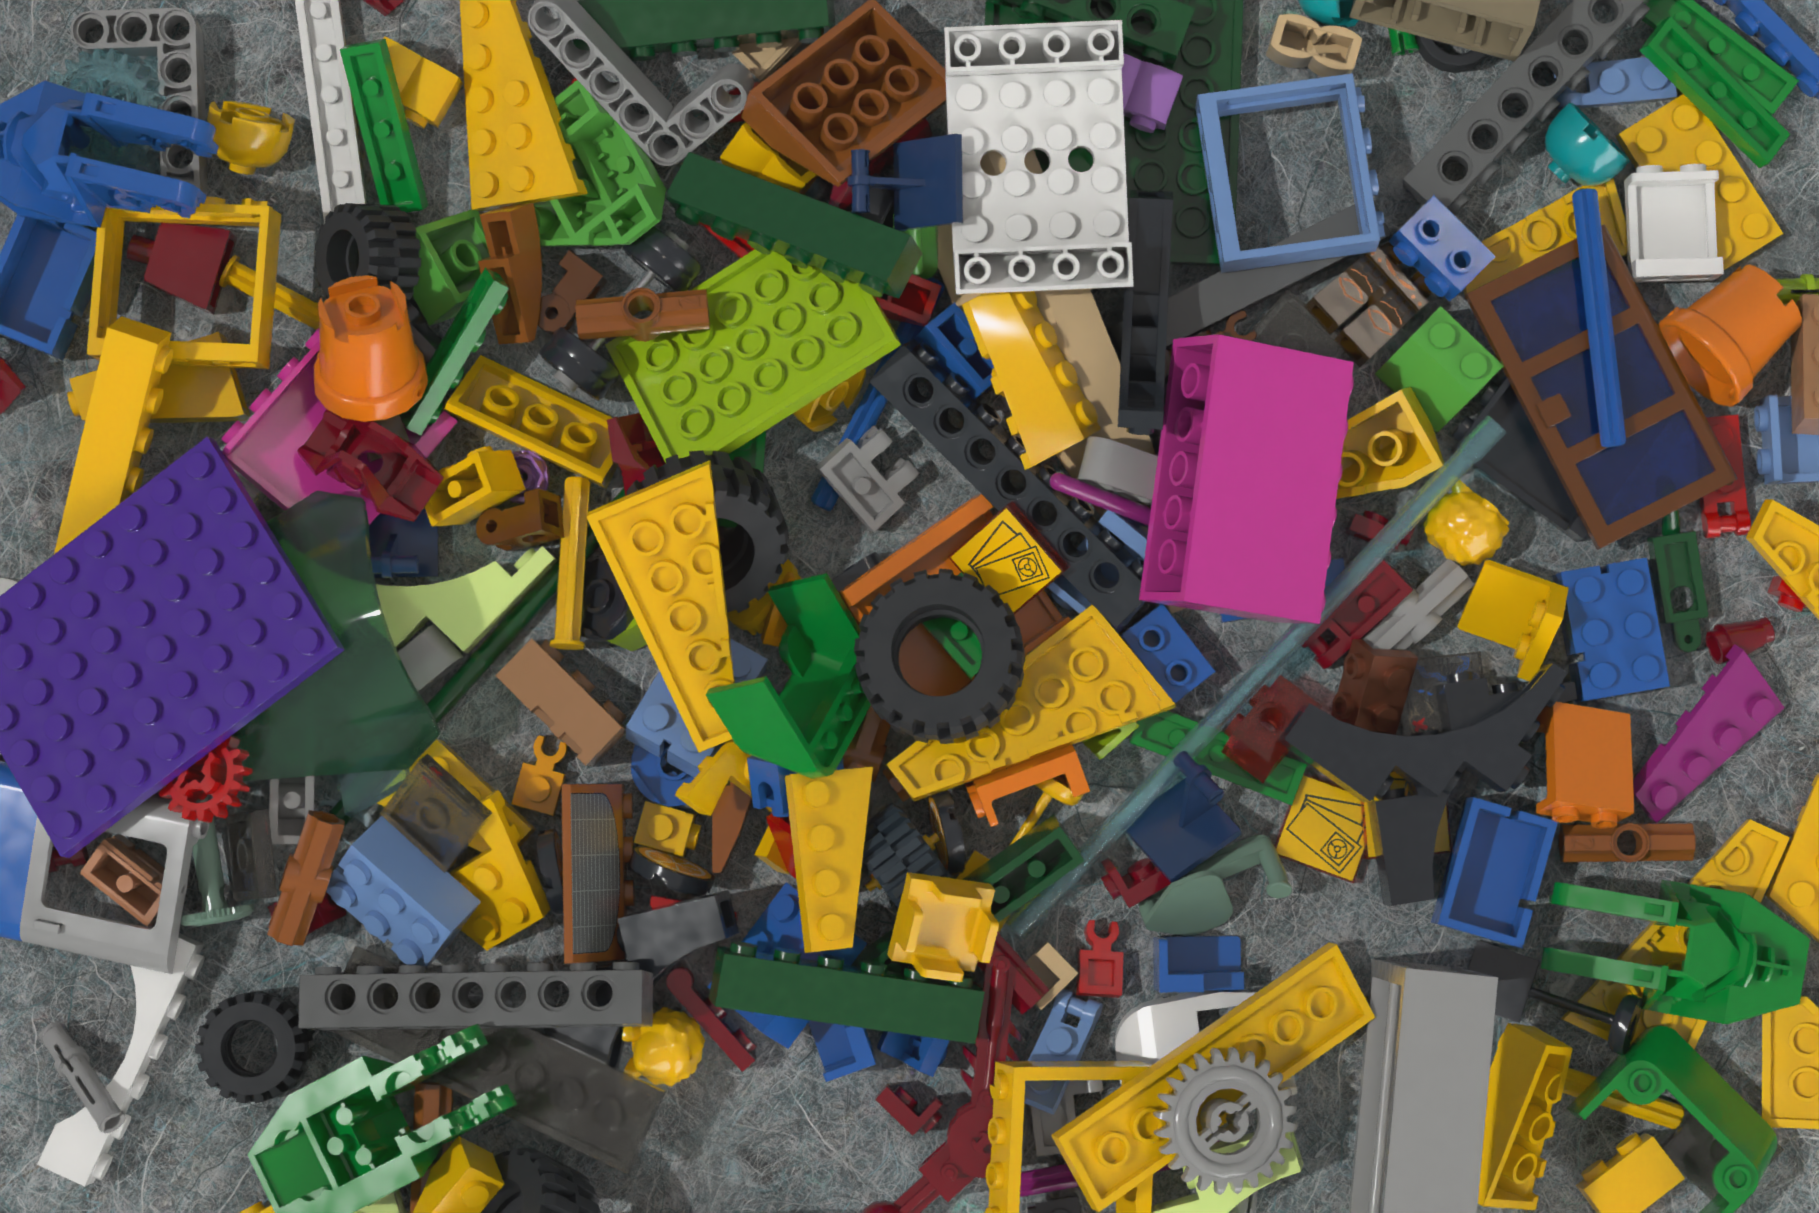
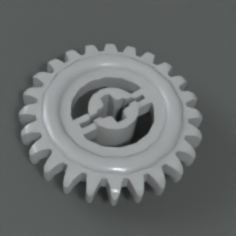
M1234 1047L1228 1048L1225 1060L1219 1049L1211 1048L1209 1063L1201 1054L1195 1053L1193 1057L1196 1069L1194 1070L1186 1064L1179 1063L1178 1067L1184 1077L1183 1080L1180 1081L1167 1077L1166 1081L1173 1088L1174 1093H1158L1157 1095L1160 1100L1168 1105V1109L1153 1112L1155 1117L1166 1121V1125L1154 1130V1134L1158 1137L1169 1138V1141L1159 1148V1152L1165 1155L1176 1154L1173 1160L1169 1162L1168 1167L1172 1170H1177L1186 1166L1184 1173L1181 1175L1182 1181L1190 1182L1198 1176L1197 1188L1201 1191L1206 1190L1213 1181L1214 1192L1219 1195L1224 1193L1228 1182L1232 1191L1239 1194L1242 1191L1243 1180H1246L1251 1187L1256 1188L1258 1186L1257 1174L1259 1172L1271 1178L1273 1171L1270 1163L1272 1161L1281 1165L1285 1163L1284 1157L1279 1152L1280 1148L1291 1149L1293 1147V1143L1285 1137V1133L1297 1130L1296 1124L1287 1121V1117L1297 1111V1107L1284 1104V1101L1291 1096L1292 1090L1287 1087L1277 1088L1283 1079L1282 1073L1274 1072L1272 1075L1267 1076L1270 1070V1062L1263 1059L1255 1067V1054L1252 1051H1247L1240 1062L1238 1050ZM1230 1088L1244 1093L1235 1102L1223 1098H1215L1207 1102L1200 1114V1124L1203 1130L1197 1133L1196 1117L1199 1107L1209 1095L1218 1090ZM1256 1109L1257 1125L1253 1137L1246 1146L1235 1152L1224 1154L1209 1149L1218 1140L1228 1143L1241 1139L1249 1126L1248 1115ZM1222 1111L1228 1113L1226 1116L1228 1126L1226 1128L1219 1126L1222 1122L1219 1114Z

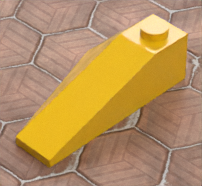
M1411 387L1399 390L1347 420L1348 431L1343 442L1341 458L1343 471L1338 483L1336 499L1407 487L1445 466L1433 426Z

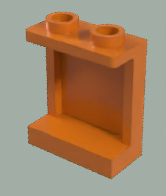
M1556 702L1551 708L1548 706L1544 707L1536 718L1540 722L1536 732L1545 733L1547 797L1536 804V813L1552 816V820L1559 823H1570L1579 820L1591 822V826L1597 829L1616 827L1618 822L1634 814L1630 714Z
M1073 745L965 784L978 819L986 816L990 827L999 825L992 807L993 800L1059 775H1063L1073 797L1090 792Z

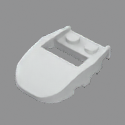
M1247 989L1204 990V992H1186L1167 998L1161 997L1143 1002L1128 1011L1118 1025L1115 1035L1116 1061H1141L1153 1065L1199 1033L1197 1011L1235 1007L1256 992H1250ZM1294 1075L1277 1087L1278 1089L1287 1087L1292 1090L1291 1095L1298 1094Z

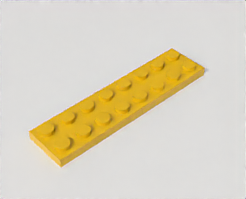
M1328 942L1051 1136L1090 1207L1100 1212L1163 1168L1175 1157V1153L1165 1155L1159 1152V1148L1165 1145L1169 1138L1158 1137L1154 1134V1130L1165 1126L1166 1121L1155 1117L1153 1112L1168 1109V1105L1160 1100L1157 1095L1158 1093H1174L1173 1088L1166 1081L1167 1077L1180 1081L1183 1080L1184 1077L1178 1067L1179 1063L1186 1064L1194 1070L1196 1069L1193 1057L1195 1053L1201 1054L1209 1063L1211 1048L1219 1049L1225 1060L1228 1048L1234 1047L1238 1050L1240 1062L1247 1051H1252L1255 1054V1067L1261 1060H1268L1270 1062V1070L1267 1076L1272 1075L1274 1072L1282 1073L1283 1079L1280 1083L1282 1084L1373 1020L1375 1015L1338 945ZM1230 1088L1221 1089L1209 1095L1199 1107L1196 1117L1197 1133L1203 1130L1200 1124V1114L1207 1102L1215 1098H1223L1235 1102L1244 1093ZM1224 1111L1219 1114L1222 1120L1219 1125L1220 1127L1227 1122L1226 1116L1228 1113Z

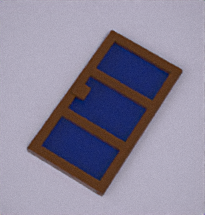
M1605 224L1601 227L1626 433L1625 444L1618 447H1603L1600 442L1577 238L1465 295L1498 361L1503 365L1502 369L1597 550L1725 485L1733 484L1738 479Z

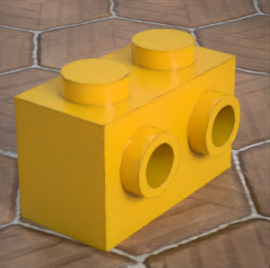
M491 446L481 447L468 453L467 458L457 464L439 470L444 479L426 504L425 510L432 527L464 525L478 518L485 510L495 508L525 491L526 489L512 451H493Z
M1633 1133L1616 1146V1150L1619 1153L1606 1163L1600 1159L1588 1166L1581 1173L1584 1179L1576 1187L1596 1213H1641L1683 1181L1685 1177L1653 1136L1647 1133H1643L1641 1136Z

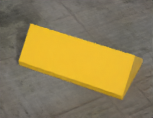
M482 355L478 357L446 402L445 410L452 416L523 450H529L541 456L544 460L580 477L587 478L590 482L607 489L618 467V463L612 461L607 420L612 417Z

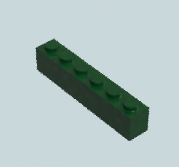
M834 0L577 1L627 56H630L632 61L653 60L656 58L655 53L672 51V56L676 57L693 56L698 54L697 49L714 47L716 52H733L740 49V44L755 42L757 47L772 48L781 46L783 39L799 38L800 43H813L835 26ZM578 38L573 39V43L578 49L590 50L585 41Z
M688 152L665 195L676 210L675 216L691 226H698L699 222L710 226L713 232L725 239L734 240L736 236L747 240V243L752 248L761 253L770 254L773 250L783 254L787 261L800 268L806 269L808 265L820 268L825 276L834 281L844 283L848 279L859 283L858 286L862 290L876 297H882L885 293L899 299L923 254L909 234Z
M1053 814L962 880L989 883L993 886L995 893L991 912L997 921L1000 922L1079 866L1085 859L1077 844L1055 814ZM893 929L862 950L851 965L861 967V961L863 960L875 961L888 965L887 971L904 973L905 967H914L910 963L891 961L887 955Z
M732 941L730 948L718 946L709 999L715 1007L976 1044L985 992L978 985L973 984V977L964 975L962 982L925 978L920 976L915 967H905L904 973L887 971L888 965L880 962L863 960L861 961V967L844 965V958L827 954H819L817 960L800 958L801 952L787 948H775L774 954L757 952V945Z

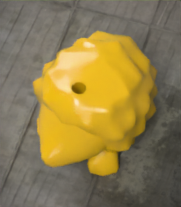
M1454 477L1450 481L1452 493L1439 494L1432 499V508L1428 512L1427 519L1424 521V531L1428 543L1441 550L1446 559L1455 561L1462 566L1480 565L1483 560L1493 558L1496 550L1502 546L1503 537L1509 532V521L1502 516L1491 502L1473 492L1461 480Z
M663 1007L653 1013V1025L651 1027H624L622 1040L632 1042L633 1057L629 1059L624 1069L625 1079L634 1082L643 1075L654 1085L665 1084L672 1087L682 1079L689 1078L690 1074L695 1073L697 1064L702 1059V1050L705 1043L700 1025L695 1018L689 1017L685 1012Z

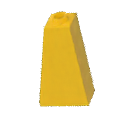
M219 332L188 341L228 343L227 338ZM170 365L168 371L165 374H161L158 388L163 389V398L157 413L151 415L150 423L249 420L251 416L236 368ZM97 370L69 379L73 390L67 392L69 405L74 416H81L83 421L86 420Z

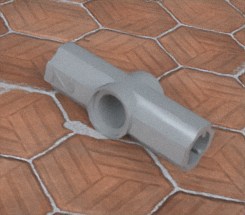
M1446 559L1416 588L1412 587L1413 591L1361 639L1373 649L1405 650L1412 643L1414 645L1434 629L1443 619L1441 616L1469 592L1474 583L1458 564Z

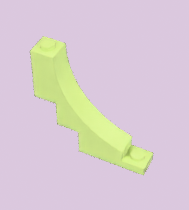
M283 538L279 542L338 639L363 615L395 647L402 649L431 620L463 652L468 654L557 561L542 546L537 552L530 548L514 564L518 571L513 576L499 563L494 561L475 572L448 581L418 586H386L362 582L340 575L307 556L291 541Z

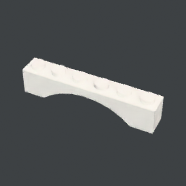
M179 933L173 974L130 965L136 992V1017L133 1036L125 1059L112 1081L105 1087L119 1109L125 1114V1121L113 1132H101L87 1108L84 1107L75 1115L55 1124L37 1165L84 1187L94 1183L96 1178L99 1180L103 1179L113 1156L107 1154L114 1138L120 1140L123 1137L130 1123L131 1116L127 1115L126 1112L133 1098L139 1100L148 1084L150 1076L144 1073L151 1058L157 1060L165 1048L168 1036L164 1035L163 1032L170 1018L176 1020L183 1009L186 996L181 993L188 978L195 980L202 968L205 957L200 955L204 944Z

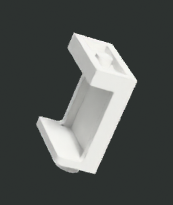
M1687 164L1680 166V171L1663 172V166L1645 165L1637 167L1636 173H1631L1624 180L1628 270L1635 283L1716 280L1724 274L1723 257H1717L1714 186L1715 182L1719 180L1718 170L1706 171L1705 164Z

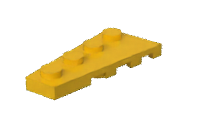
M1614 178L1598 186H1582L1510 227L1483 240L1482 243L1496 257L1463 289L1464 294L1466 295L1576 239L1572 195L1580 189H1596L1598 192L1601 226L1605 224L1621 256H1627L1626 220ZM1579 257L1532 281L1580 269Z
M873 767L835 770L830 776L815 779L798 773L785 776L805 953L853 948Z

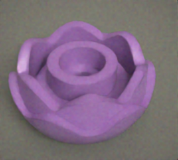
M529 450L512 452L526 489L509 499L518 504L525 503L524 492L537 488L546 491L549 486L550 476L546 462L541 456ZM524 473L528 475V479L526 481L523 479Z

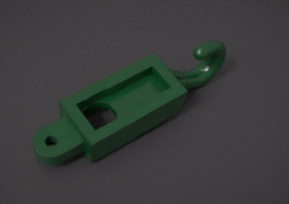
M1666 475L1657 477L1655 481L1656 501L1676 491L1673 481ZM1678 509L1662 517V535L1648 537L1647 542L1660 623L1671 624L1673 642L1677 649L1683 652H1692L1701 644L1699 618L1709 616L1696 531L1680 532ZM1685 586L1690 590L1692 604L1687 610L1677 611L1673 609L1670 593L1675 587ZM1689 635L1690 641L1688 643H1686L1684 640L1685 636Z

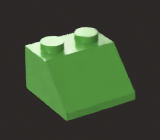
M471 209L416 227V238L419 239L421 247L419 250L421 267H419L418 284L414 285L413 297L429 326L456 317L481 275L478 261L490 257L479 211Z
M1440 306L1374 375L1393 393L1411 387L1428 416L1434 432L1437 434L1489 382L1503 365Z

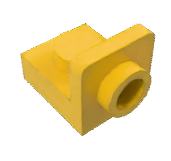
M645 801L634 843L684 857L687 849L695 850L701 825L694 823L696 814Z

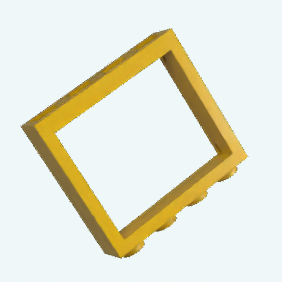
M206 196L205 204L200 203V206L196 207L195 213L191 214L190 218H183L178 213L165 210L157 205L151 208L150 213L106 207L101 228L97 227L87 355L100 361L107 327L117 320L125 221L259 227L250 344L169 341L168 348L173 349L170 365L269 369L281 214L268 206V201H254L252 198H244L241 205L225 204V199Z
M995 1061L994 1085H990V1093L993 1098V1118L990 1119L988 1124V1138L992 1144L991 1162L986 1168L989 1204L984 1213H1019L1025 1081L1122 1080L1121 1086H1123L1150 1067L1151 1064L1141 1061ZM1153 1175L1116 1200V1213H1151Z

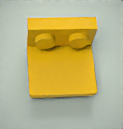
M1486 560L1460 616L1457 627L1459 630L1515 649L1514 658L1520 660L1517 677L1530 681L1540 669L1563 620L1569 588L1503 564Z

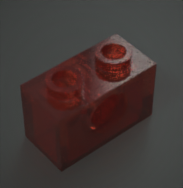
M1282 675L1276 679L1271 687L1263 683L1248 703L1253 707L1248 715L1245 717L1239 712L1224 731V734L1229 739L1222 753L1260 782L1264 783L1290 751L1277 740L1299 708L1304 704L1310 703L1321 709L1322 705ZM1261 722L1271 724L1276 731L1266 729Z

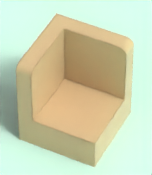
M1047 941L1025 962L1049 989L1035 1004L1040 1010L1078 974Z

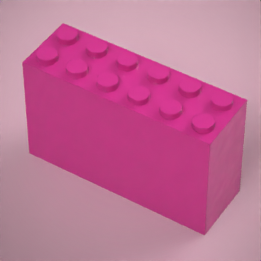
M1219 334L1173 339L1164 406L1163 429H1161L1139 600L1273 623L1320 624L1321 613L1326 603L1324 589L1327 569L1331 563L1330 543L1332 527L1337 517L1335 504L1338 483L1343 471L1341 458L1343 442L1348 431L1347 411L1349 396L1354 386L1352 376L1354 362Z

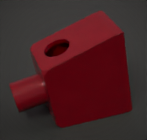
M161 223L155 240L135 234L132 236L127 249V259L147 265L144 281L151 286L214 315L222 290L219 281L227 263L232 257L237 236L226 229Z

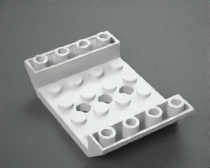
M1122 20L944 27L948 135L962 134L963 223L952 224L956 295L1133 287L1132 242H1129L1122 91V67L1124 65ZM1076 148H1085L1090 151L1093 156V166L1085 172H1078L1072 169L1068 162V156L1071 151ZM1032 150H1042L1049 157V168L1041 174L1031 173L1025 166L1024 158ZM995 151L1004 157L1006 167L1001 174L990 176L982 170L980 160L987 152Z

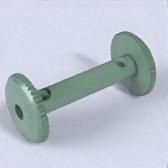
M207 795V797L204 800L198 799L196 802L202 803L210 799ZM213 816L207 835L204 839H199L193 846L198 888L203 897L202 912L182 916L181 925L184 927H199L239 920L245 916H250L254 911V904L228 908V903L223 895L225 884Z

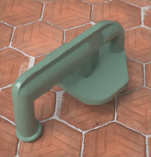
M1254 835L1222 848L1177 881L1139 902V912L1146 929L1183 936H1196L1222 925L1233 913V906L1222 879L1260 863L1269 883L1266 887V893L1272 898H1285L1292 893V886L1288 883L1285 868L1271 839L1265 835Z

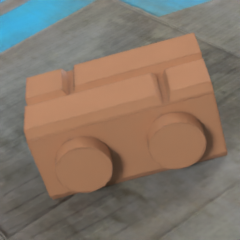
M118 834L104 839L84 865L80 874L146 927L156 923L165 868L141 849L136 850L135 844L123 835Z

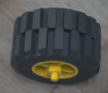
M890 803L867 820L863 862L871 871L872 875H870V878L872 880L865 886L870 892L876 887L879 890L883 888L897 908H899L907 872L952 878L933 852L936 849L934 844L941 839L936 833L929 838L926 834L922 837L899 806Z

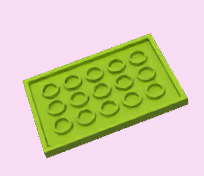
M754 249L692 289L707 290L710 329L661 333L654 340L646 342L638 341L631 336L616 337L605 344L664 461L666 458L678 455V458L688 457L689 451L703 450L705 455H712L713 451L729 454L902 345L875 296L862 290L858 286L859 283L848 279L844 283H840L825 276L820 268L808 265L806 269L800 268L787 261L781 253L772 250L770 254H764Z

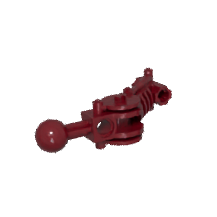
M998 932L990 963L977 961V965L984 972L983 988H980L985 994L975 1044L976 1055L963 1045V1054L974 1068L973 1077L961 1068L960 1070L961 1077L972 1091L971 1101L956 1109L957 1112L949 1123L947 1140L918 1165V1170L923 1176L894 1202L887 1200L875 1201L866 1206L861 1213H921L940 1195L949 1202L974 1178H986V1168L991 1162L992 1144L988 1138V1124L990 1119L993 1118V1098L990 1093V1085H994L995 1061H1006V1055L1013 1061H1019L1018 1055L1008 1043L1009 1033L1019 1042H1021L1022 1036L1010 1020L1011 1005L1013 1004L1023 1015L1049 991L1048 987Z

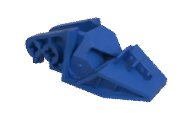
M43 81L0 104V202L20 217L101 228L106 207L150 213L151 208L157 205L165 210L176 212L183 218H190L191 214L195 213L196 207L200 206V203L205 204L207 195L198 187L188 182L80 157L77 153H70V156H68L70 146H75L78 149H84L88 146L90 137L79 127L84 126L96 130L117 148H121V146L127 147L129 143L149 145L156 151L165 152L166 148H171V144H176L190 149L197 156L212 158V154H217L219 146L213 141L216 128L209 122L98 94H85L48 81Z

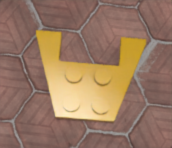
M733 739L726 741L713 757L706 756L698 765L700 771L691 783L684 782L677 789L675 796L699 814L708 816L712 815L728 780L752 798L747 757L752 755L744 753L734 743ZM765 807L772 813L771 807ZM768 825L754 855L775 871L789 875Z
M1818 773L1813 780L1810 795L1805 806L1801 809L1797 819L1798 824L1789 845L1784 850L1766 897L1819 943Z
M499 790L473 804L472 813L465 815L490 848L449 872L451 876L481 901L461 931L485 950L491 949L544 918L551 910L531 860H524L516 842L520 835L515 823H508L502 810L506 803Z

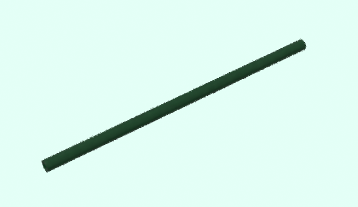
M624 488L611 502L625 496ZM590 525L587 528L585 562L600 546ZM559 559L328 812L344 820V827L557 594Z

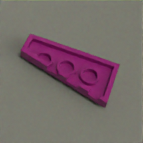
M1735 644L1725 656L1729 661L1719 675L1716 677L1712 674L1701 688L1705 693L1692 711L1689 713L1685 710L1675 723L1677 725L1675 734L1667 744L1660 743L1633 780L1634 799L1646 815L1656 823L1785 708L1746 652Z

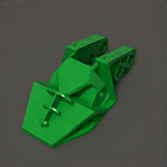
M1662 880L1659 899L1560 882L1554 883L1553 895L1549 897V904L1654 922V925L1675 927L1676 925L1688 927L1686 936L1688 938L1685 960L1682 961L1681 971L1668 969L1669 966L1644 965L1541 947L1540 955L1542 956L1540 969L1644 987L1642 996V1009L1721 1024H1732L1800 1004L1810 938L1746 893Z
M475 1024L449 1035L439 1044L411 1055L396 1064L368 1056H361L288 1095L247 1154L274 1212L354 1213L365 1206H370L396 1190L423 1177L444 1144L516 1106L518 1103L509 1085L505 1084L473 1099L469 1104L442 1115L421 1128L411 1131L394 1097L414 1089V1086L486 1046L488 1042L480 1025Z

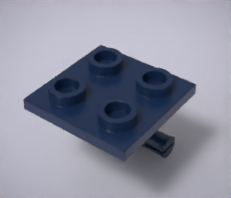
M949 134L894 143V178L869 176L870 150H851L852 176L847 177V186L852 187L851 213L862 214L871 212L870 187L894 190V229L898 231L963 223L962 134Z
M425 507L414 522L380 513L351 547L352 578L439 577V526H431Z
M1187 751L1180 752L1173 760L1174 765L1178 767L1186 778L1121 823L1122 829L1171 883L1183 877L1242 835L1241 829L1217 804L1223 798L1224 792L1211 779L1212 772L1205 765H1198Z

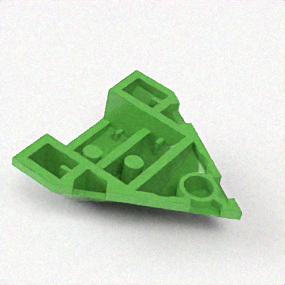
M576 80L554 99L561 116L559 126L565 143L571 144L575 159L572 161L578 179L584 181L588 194L534 203L540 247L630 245L661 221L666 188L647 154L585 87Z

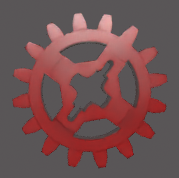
M230 736L169 782L166 787L162 788L159 792L160 797L172 799L168 809L178 813L182 812V818L195 821L198 818V821L212 823L213 815L224 819L228 817L227 805L240 807L242 803L237 797L238 792H249L250 787L242 782L243 776L253 773L252 768L242 765V761L250 754L246 750L236 749L240 739ZM209 794L214 797L206 802L196 803L198 799L204 800Z

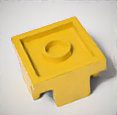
M907 872L887 955L891 961L914 965L922 977L962 982L963 971L975 972L978 960L982 963H990L999 928V922L991 912L995 889L989 883Z

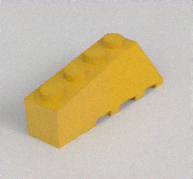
M1034 291L984 293L962 304L981 356L985 359H991L994 368L992 369V378L990 380L995 393L1006 398L1012 416L1006 419L1011 435L1016 436L1020 434L1026 453L1020 455L1025 470L1101 430L1097 422V411L1093 404L1085 399L1077 383V373L1072 364L1065 360L1057 345L1056 332L1051 324L1044 320L1037 306V297Z
M1508 1023L1504 1033L1499 1038L1498 1049L1490 1067L1478 1204L1483 1207L1536 1210L1539 1196L1533 1193L1536 1177L1541 1178L1544 1176L1547 1161L1541 1158L1543 1144L1546 1138L1553 1137L1556 1121L1553 1120L1551 1115L1552 1105L1562 1098L1573 1048L1535 1026Z

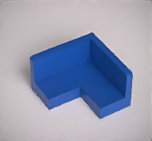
M1238 936L1153 937L1154 989L1159 993L1244 990V972L1241 971V941Z
M811 1020L808 1022L824 1066L823 1076L826 1082L876 1065V1056L866 1028Z

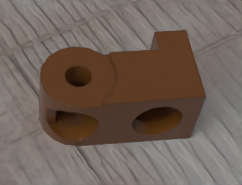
M570 250L559 262V265L567 273L551 294L541 297L538 326L550 335H553L560 327L570 330L576 322V300L594 299L607 283V280Z
M537 488L524 492L525 504L505 510L489 508L479 516L476 523L477 537L482 543L495 545L505 551H516L564 538L561 496Z

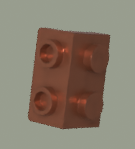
M1353 639L1349 654L1344 660V671L1338 692L1333 699L1332 716L1339 721L1371 732L1396 735L1418 657L1410 650L1373 649L1364 640Z

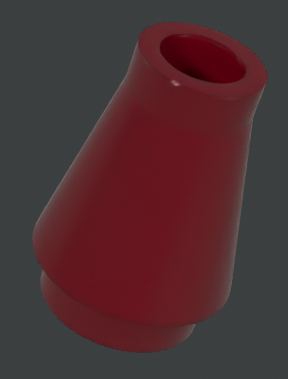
M1766 617L1757 620L1717 624L1714 626L1713 631L1706 634L1707 649L1713 661L1718 665L1728 663L1729 659L1725 656L1734 644L1742 648L1749 655L1763 645L1775 640L1773 626Z

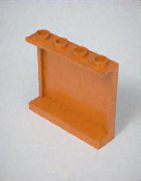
M982 494L975 495L840 590L839 594L857 624H860L863 614L869 615L873 608L871 602L879 593L885 596L892 590L890 584L900 578L903 582L915 578L914 572L926 570L928 575L939 574V569L953 570L954 575H959L961 572L964 574L951 559V556L995 519L990 512L993 505ZM1043 588L1013 612L1020 628L1025 656L1071 621L1069 616L1062 617ZM922 624L912 629L904 638L899 651L900 670L907 683L918 692L928 696H947L964 689L973 681Z

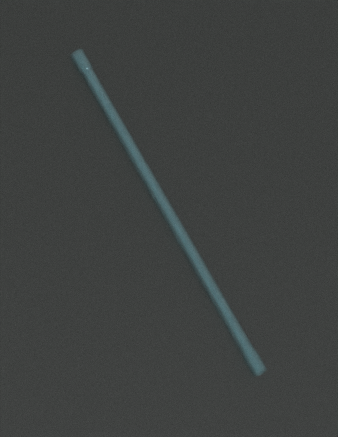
M1487 415L1461 442L1459 449L1324 590L1326 603L1321 613L1320 624L1292 623L1079 848L1085 861L1022 905L1009 918L1006 923L1022 939L1026 940L1051 913L1053 907L1181 773L1173 763L1176 755L1182 751H1187L1194 759L1458 480L1506 434V431L1494 419Z

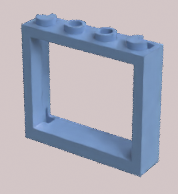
M1353 73L1198 94L1195 109L1221 273L1376 252L1380 237H1385L1383 226L1385 220L1382 211H1375L1373 196L1379 194L1376 170H1369L1366 154L1372 153L1371 135L1369 128H1362L1359 113L1365 112L1364 95L1362 96L1361 87L1355 88ZM1338 101L1360 235L1240 251L1219 117Z

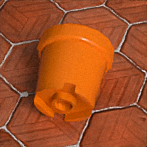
M1747 264L1742 269L1739 266L1724 281L1688 308L1676 307L1657 324L1689 386L1703 397L1718 405L1733 407L1739 403L1752 389L1753 378L1787 339L1801 327L1802 317L1798 306L1793 299L1784 306L1777 296L1784 287L1764 270Z
M355 276L336 282L328 288L329 298L324 303L320 298L318 302L319 352L314 364L315 395L327 410L342 418L362 422L387 420L407 412L422 398L428 385L427 367L424 355L414 341L407 311L406 296L399 286L391 281V289L378 286V280L375 276Z

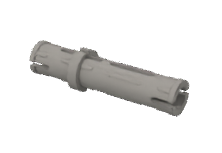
M53 1022L47 1025L40 1032L39 1039L55 1060V1070L61 1077L67 1078L101 1132L110 1133L117 1130L124 1123L125 1114L119 1109L105 1088V1085L89 1064V1054L83 1047L76 1045L63 1023Z

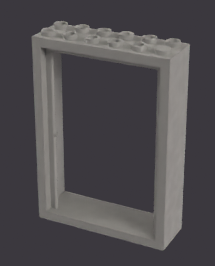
M1372 959L1368 1004L1375 1018L1366 1024L1348 1213H1477L1498 977L1459 967Z

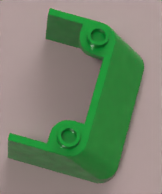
M825 573L770 586L768 594L788 625L779 643V654L792 674L780 695L777 694L767 676L711 688L705 694L731 734L734 743L744 753L811 779L830 776L835 772L871 706L865 696L855 668V664H857L854 653L855 639L859 638L861 630L829 575Z
M1655 1025L1645 1029L1630 1044L1626 1054L1623 1056L1619 1055L1566 1108L1572 1115L1585 1120L1615 1089L1626 1100L1638 1105H1645L1655 1101L1667 1089L1728 1151L1718 1161L1712 1172V1182L1718 1194L1699 1213H1734L1753 1194L1777 1149V1136L1772 1127L1674 1029L1662 1025Z

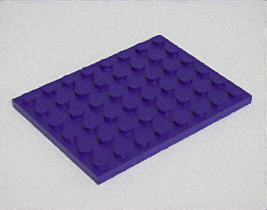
M208 436L0 596V753L61 857H72L345 650L216 440Z

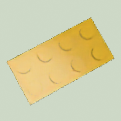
M1684 94L1616 136V139L1635 168L1645 165L1663 166V172L1680 171V166L1705 164L1706 171H1719V180L1715 182L1714 186L1717 257H1723L1724 271L1784 234L1712 121Z

